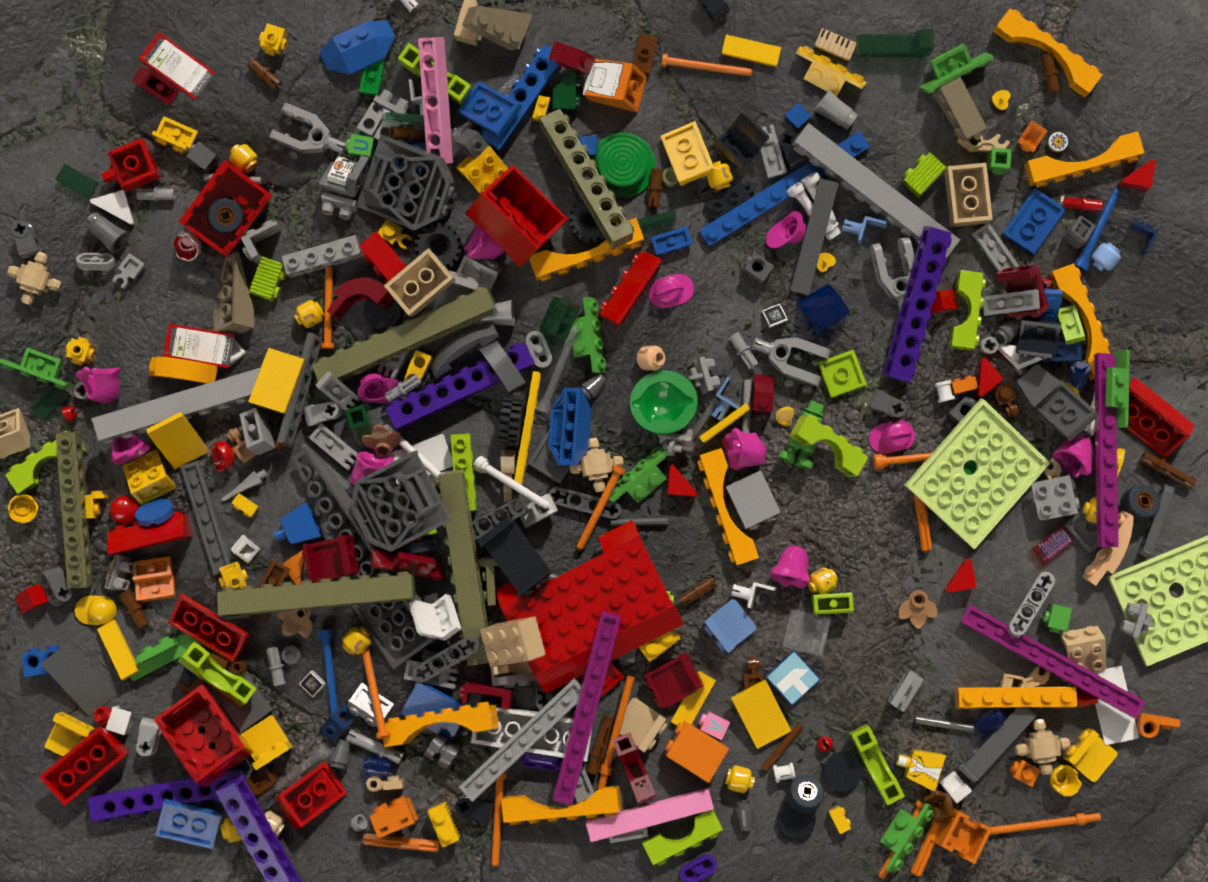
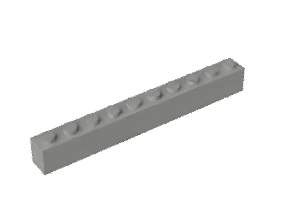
M809 123L792 143L795 147L794 150L798 154L806 155L810 158V163L816 167L820 166L825 170L824 173L828 177L836 178L840 181L839 184L844 189H850L855 193L854 196L858 200L866 201L874 212L883 214L888 223L896 224L900 227V231L908 237H913L917 245H919L924 226L948 231ZM951 234L952 242L947 249L946 258L960 241L953 234ZM936 244L932 246L933 253L937 250Z
M261 368L94 417L92 422L98 441L100 443L104 442L106 445L115 442L116 438L122 436L124 439L133 437L135 432L142 431L146 433V429L179 412H182L185 418L189 420L192 418L191 415L198 413L200 416L211 413L210 410L214 408L222 410L230 407L229 404L237 402V404L245 403L251 396Z

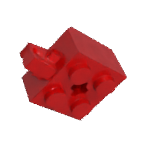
M142 138L111 150L108 153L112 163L109 166L110 170L101 173L106 183L115 180L116 183H120L121 188L126 192L161 178L148 143Z

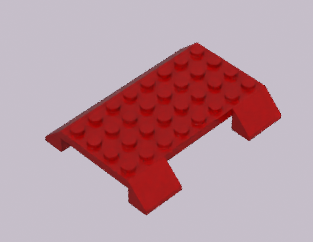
M633 520L598 537L604 552L603 554L546 582L542 586L534 587L535 592L526 598L525 596L518 597L516 595L518 591L511 582L496 589L501 609L507 621L536 617L546 655L527 661L545 694L571 682L574 678L577 679L585 675L601 611L621 616L609 662L684 625L641 540V535Z

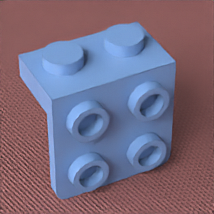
M734 599L703 621L706 624L704 629L710 636L714 634L718 640L716 644L722 652L726 650L729 653L737 644L756 630L755 624Z

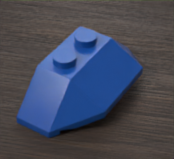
M366 21L332 37L320 51V55L327 70L352 75L384 60L396 37L388 21Z
M564 388L562 394L551 407L548 447L558 465H577L589 448L591 408L582 388Z

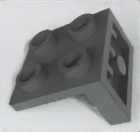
M361 156L359 161L354 163L352 173L347 175L346 186L327 181V176L334 164L332 161L321 178L319 187L355 198L367 176L369 157Z

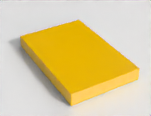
M695 121L660 136L680 186L715 171Z
M268 348L248 402L286 414L306 360Z
M182 412L146 429L147 434L174 469L209 452L207 446Z
M766 680L731 697L757 749L791 732Z

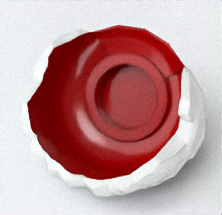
M181 232L175 238L174 248L179 259L191 261L196 259L201 253L202 243L192 232Z

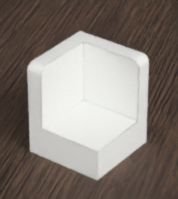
M114 706L106 730L123 735L129 734L131 726L128 724L132 712L123 710L120 706Z
M954 771L939 782L955 803H958L972 792L968 785Z

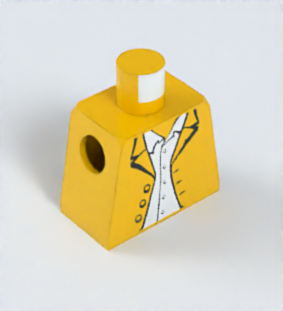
M912 749L909 757L899 754L896 765L906 768L904 772L905 777L935 791L946 756L941 753Z

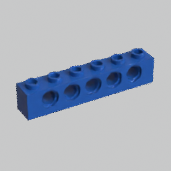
M545 44L542 48L539 47L536 50L533 62L525 66L522 78H518L512 86L513 91L510 95L506 94L507 97L518 102L516 100L518 95H524L526 99L518 102L522 108L503 135L498 137L484 128L480 132L486 143L500 154L537 102L538 96L543 93L561 67L549 60L552 49ZM545 64L547 66V68L544 71H540L537 69L538 65ZM530 79H534L537 82L534 86L526 84Z

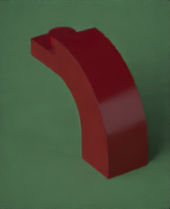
M356 278L342 284L334 291L339 297L330 304L327 312L340 321L347 311L361 300L374 301L385 310L394 297L380 281L372 278Z
M631 732L612 739L638 804L640 805L657 798Z

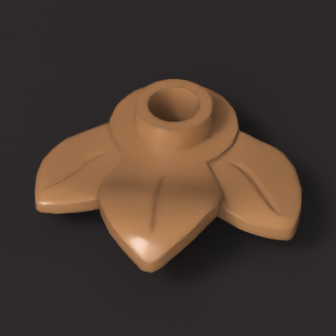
M376 425L373 427L371 435L362 436V441L366 447L374 449L376 455L387 457L392 452L393 447L399 445L401 436L399 432L389 433L385 426Z
M915 590L909 595V600L901 603L898 615L900 619L909 617L911 623L917 629H920L925 624L927 617H937V607L928 600V596L924 591ZM916 596L921 597L920 603L915 602Z
M311 609L302 610L305 613L303 616L298 614L299 610L278 612L277 617L284 620L282 624L283 635L292 636L299 632L302 637L307 638L313 628V623L310 619Z

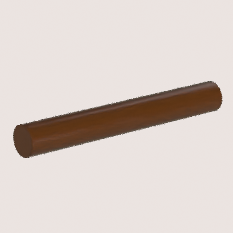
M797 723L761 768L767 772L804 727Z

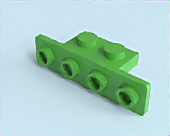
M961 44L929 61L936 78L921 85L920 89L926 93L936 92L940 86L950 83L957 77L969 75L973 69L988 65L989 61L994 59L993 55L983 53L971 60L966 45Z
M584 297L585 317L569 320L574 357L579 358L590 355L593 373H605L606 361L603 355L598 303L596 298Z
M26 348L21 365L0 359V363L4 364L3 368L11 371H14L15 368L21 370L20 374L24 376H38V381L47 384L49 381L54 382V386L65 390L66 387L73 388L74 384L57 379L64 360L31 348Z
M1118 350L1113 351V354H1115V368H1107L1106 407L1116 408L1117 428L1128 427L1130 351Z
M663 445L654 448L650 455L639 461L635 468L625 473L622 479L616 483L609 500L613 503L626 491L637 503L644 499L667 479L656 465L668 456V450L663 449Z
M185 633L171 639L167 636L158 641L159 645L153 648L150 645L140 650L142 654L135 658L140 671L130 677L132 681H135L180 658L193 642L199 646H202V644Z
M926 803L917 818L903 809L899 810L880 841L895 852L885 868L887 871L896 873V871L902 868L904 858L912 852L916 839L921 837L926 823L934 816L931 804Z

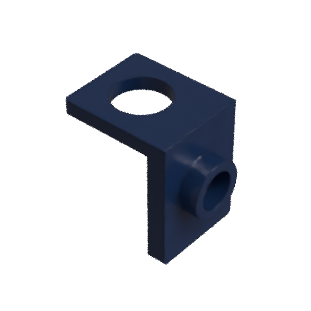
M1133 221L1129 224L1128 228L1149 237L1141 253L1145 255L1150 251L1158 231L1152 229L1151 225L1145 222Z
M342 705L319 730L333 743L357 717L347 707ZM340 713L347 714L349 720L343 721L340 718Z

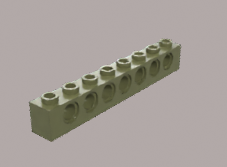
M558 109L541 117L540 129L611 249L613 250L631 241L634 232L632 223L630 221L627 222L624 217L625 212L623 208L617 205L614 193L606 187L607 183L604 176L599 175L597 172L595 161L593 159L590 160L588 150L584 144L581 145L577 131L575 129L572 130L568 116L566 114L563 115L562 111ZM566 146H572L573 148L567 149ZM581 161L582 164H576L574 162ZM589 176L592 179L586 180L583 177ZM593 192H600L601 194L594 195ZM608 207L610 208V210L605 211L602 208ZM611 223H618L619 226H612Z
M81 431L61 432L56 434L67 586L68 588H83L93 584L89 525L85 511L86 486Z

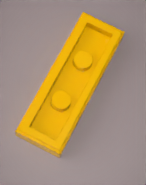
M726 35L722 55L777 67L781 47Z
M745 403L699 438L702 442H707L750 411L751 408Z
M112 620L98 628L97 630L121 680H125L139 672L138 664L117 621Z
M698 671L705 688L684 698L671 722L678 725L685 720L692 724L716 681L715 679Z

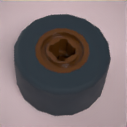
M219 199L208 209V224L217 233H232L242 223V209L233 200Z
M1140 484L1128 489L1123 494L1121 507L1124 512L1133 516V521H1143L1153 517L1159 511L1160 498L1154 488Z
M811 775L797 777L793 780L787 791L789 805L795 811L803 814L814 812L824 798L822 783Z

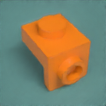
M1031 120L1018 139L1019 147L1026 152H1034L1048 130Z

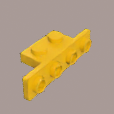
M800 46L796 52L812 62L804 79L825 91L830 90L836 97L845 81L860 89H863L866 84L862 76L847 72V68L842 65H834L830 62L829 58L814 54V50L807 46Z

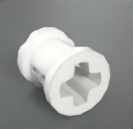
M951 380L934 384L938 391V403L955 399L950 387Z
M792 762L785 766H773L776 783L790 778L795 780Z

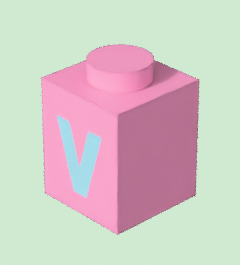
M708 711L707 714H702L698 724L701 725L700 730L722 740L730 722Z

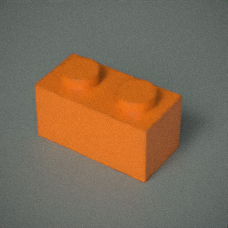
M971 375L964 377L963 380H960V378L954 379L950 384L953 395L978 388L976 378L971 377Z

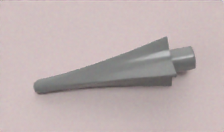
M264 469L260 472L253 471L242 483L221 500L225 502L238 493L264 483L263 478L268 476L267 472Z

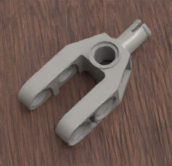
M288 103L283 104L281 113L313 128L309 132L306 141L303 140L301 142L292 138L287 133L284 135L274 129L270 133V139L304 154L325 152L328 148L344 154L345 150L343 148L346 149V143L332 138V133L317 115ZM319 134L323 135V138H322L321 141H319V142H316V141H315V137H316L317 135H319Z
M909 237L899 238L897 241L904 277L894 280L888 277L885 264L887 260L883 256L880 243L870 246L877 282L890 298L897 299L899 311L901 310L915 259ZM897 282H901L903 284L902 291H899L896 288Z
M797 337L778 339L772 343L755 338L753 342L755 344L752 345V349L767 354V360L782 375L815 387L819 386L820 376L788 365L786 361L790 355L791 348H798L808 352L809 355L815 354L827 360L831 350ZM782 348L785 351V357H778L776 349Z

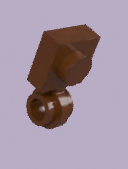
M1011 381L993 387L991 390L997 405L1006 404L1004 408L1006 417L1008 419L1016 418L1019 415V409L1016 404L1012 405L1010 402L1017 399Z
M211 653L210 655L220 667L228 668L235 675H243L247 670V665L243 660H236L233 663L218 653Z
M755 656L746 659V668L751 671V674H743V691L764 680L763 673H756V670L760 668L759 658H755Z

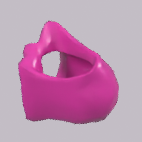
M477 225L469 243L464 247V251L468 252L467 257L469 259L488 258L494 260L505 251Z
M84 367L82 371L76 373V377L83 383L89 399L106 404L114 402L120 395V367L109 369H89Z
M734 428L731 433L726 434L722 439L731 469L737 470L743 467L759 466L765 462L766 446L760 440L757 433H744Z
M135 432V436L124 439L123 436L116 438L115 442L110 443L111 461L116 465L129 462L148 452L151 448L150 444L143 440L138 432Z
M1079 433L1071 441L1065 438L1060 447L1053 453V459L1072 478H1078L1081 474L1089 475L1095 454L1093 444L1090 438L1083 433ZM1081 462V467L1077 470L1076 468L1078 464Z
M365 451L358 453L350 482L355 486L356 481L392 463L394 458L380 457Z
M788 546L783 550L777 565L770 572L772 579L780 582L785 587L794 585L798 588H805L810 583L808 554L800 546Z

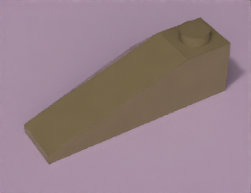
M234 252L225 257L221 275L223 287L217 294V298L220 299L218 310L214 309L213 331L229 334L247 332L254 328L255 323L254 309L239 252Z

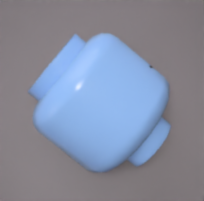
M1110 242L1108 244L1102 243L1092 254V259L1095 261L1093 265L1100 271L1103 269L1111 271L1120 261L1121 256L1119 253L1121 251Z

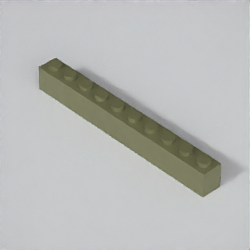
M487 287L476 288L473 290V293L467 296H458L455 299L456 301L443 303L436 310L425 311L416 319H407L398 327H389L386 329V332L380 335H371L368 338L369 340L356 342L349 349H341L334 352V355L331 357L318 359L317 363L312 365L317 380L319 381L329 371L341 382L499 312L491 292Z
M464 469L441 472L438 474V478H436L437 489H440V499L449 517L451 516L452 518L443 527L447 530L445 544L450 549L448 563L453 568L451 582L456 588L454 601L459 607L457 616L462 626L460 639L469 635H475L480 640L478 651L464 660H467L468 666L489 663L480 629L488 627L465 472ZM468 640L469 643L465 646V649L463 650L465 651L469 647H472L474 649L475 642H470Z
M398 572L397 576H389L388 573L378 574L377 578H370V575L358 576V579L351 580V577H341L339 581L331 582V579H320V583H312V581L307 580L300 581V585L284 582L278 587H273V584L261 585L262 588L254 589V586H243L242 590H235L233 587L223 588V592H217L218 616L231 617L416 600L415 580L413 575H409V572Z

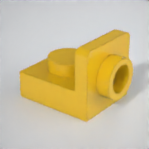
M91 491V495H85L87 519H98V514L101 513V505L98 503V499H109V495L103 494V491Z

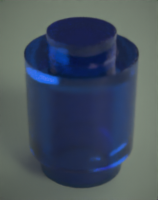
M1081 360L1072 363L1069 381L1074 388L1082 389L1089 383L1091 370L1089 363Z
M992 708L978 716L975 726L982 734L990 733L1004 724V714L1002 711Z
M369 756L368 760L364 759L363 771H366L367 776L382 778L390 776L392 761L387 760V758Z

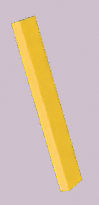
M533 371L514 479V481L521 485L523 484L541 380V373Z

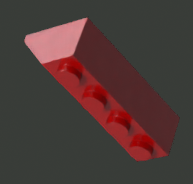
M644 251L640 255L636 253L631 261L632 267L630 270L626 269L620 277L622 282L619 286H614L610 292L612 297L608 302L604 301L600 307V317L620 329L661 267L662 260Z
M1134 376L1129 381L1128 427L1126 428L1165 459L1191 435L1195 424Z
M181 511L174 512L167 521L159 525L151 523L149 527L141 526L137 522H133V526L127 528L125 525L113 527L114 531L108 532L107 552L111 555H120L193 537L188 514H182Z
M182 593L168 621V624L233 663L244 652L250 639L247 632Z
M99 726L43 772L39 778L65 806L126 756L129 750L117 736Z

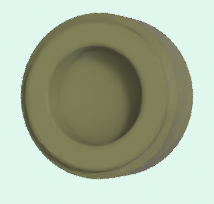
M673 167L666 168L662 173V182L667 187H675L679 183Z

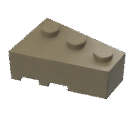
M474 6L469 7L462 25L509 51L517 50L521 46L533 14Z
M961 77L940 87L932 94L952 124L956 136L959 139L961 138L962 142L987 128Z

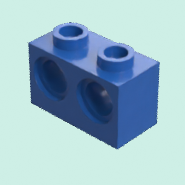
M59 645L47 646L46 651H40V648L28 649V653L21 654L24 677L49 674L41 663L58 651ZM33 657L38 659L36 667L32 665Z

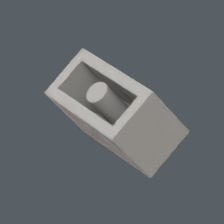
M257 407L240 414L247 448L257 455L274 449L275 446L268 415Z

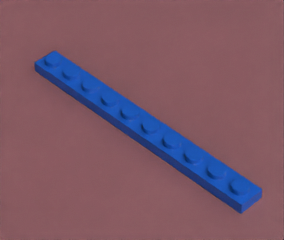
M860 131L838 144L840 148L853 158L870 148ZM810 162L706 225L699 230L707 245L709 247L790 198L787 190L794 184L801 182L803 178L814 172H817L820 178L826 175L824 173L825 170L820 166H814Z

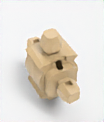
M42 252L36 254L35 263L28 261L27 265L21 264L20 268L9 266L7 271L9 276L16 278V282L21 284L19 288L25 291L22 294L21 300L22 303L28 305L33 303L35 299L34 294L41 296L42 291L48 293L49 289L60 291L62 283L54 279V275L49 273L50 269L44 266V264H47L48 255Z
M590 438V451H586L585 456L580 460L581 463L569 465V469L572 474H578L582 471L583 477H588V481L595 480V483H593L594 490L602 492L605 490L603 479L608 478V474L613 472L612 467L614 464L620 467L624 465L623 457L613 456V459H611L610 453H605L604 449H598V439Z
M1035 719L1033 721V729L1036 732H1030L1029 738H1024L1025 744L1016 745L1015 753L1020 756L1027 755V758L1033 759V762L1041 763L1039 768L1043 775L1051 774L1052 764L1050 762L1056 761V756L1061 755V750L1068 749L1071 746L1070 740L1068 738H1059L1058 735L1052 734V731L1045 730V721L1043 719Z

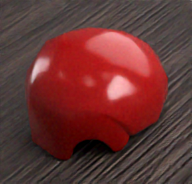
M218 441L213 443L216 446L211 448V455L216 469L221 472L231 468L235 461L233 448L227 442Z
M119 496L110 505V515L119 524H130L136 520L135 513L139 509V504L132 497Z

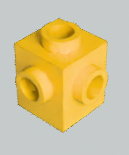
M266 24L264 32H261L259 36V43L264 53L275 56V54L281 55L288 45V33L284 28Z
M79 337L76 340L72 338L71 342H68L66 346V357L71 358L72 363L81 366L83 362L91 364L95 357L96 346L89 344L90 340Z
M238 562L219 568L222 576L219 578L222 589L233 587L235 590H242L243 586H247L245 582L248 580L245 569L241 570Z

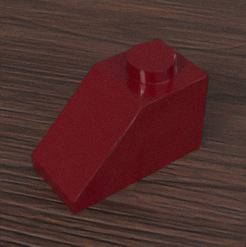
M554 41L549 60L571 72L576 71V74L589 75L595 57L581 49Z
M140 66L131 81L169 106L179 92L177 87L151 69Z
M754 374L752 413L771 414L774 401L773 375Z

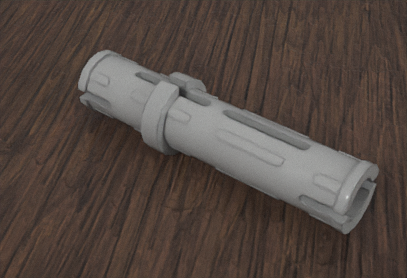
M350 730V735L346 739L347 742H351L378 754L382 759L387 758L397 764H400L404 756L403 752L390 747H384V744L353 730Z

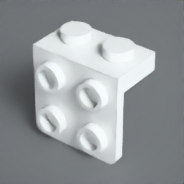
M445 594L433 604L417 600L409 602L416 631L419 635L447 640L461 629L451 595Z

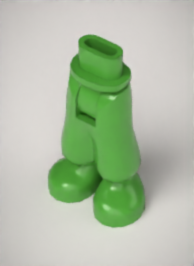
M810 401L808 408L804 409L801 416L811 414L819 419L818 422L821 423L824 416L822 412L825 406ZM789 437L787 450L779 452L778 458L793 464L797 450L800 449L795 465L812 470L813 463L809 460V456L814 453L816 442L813 445L803 446L792 437Z

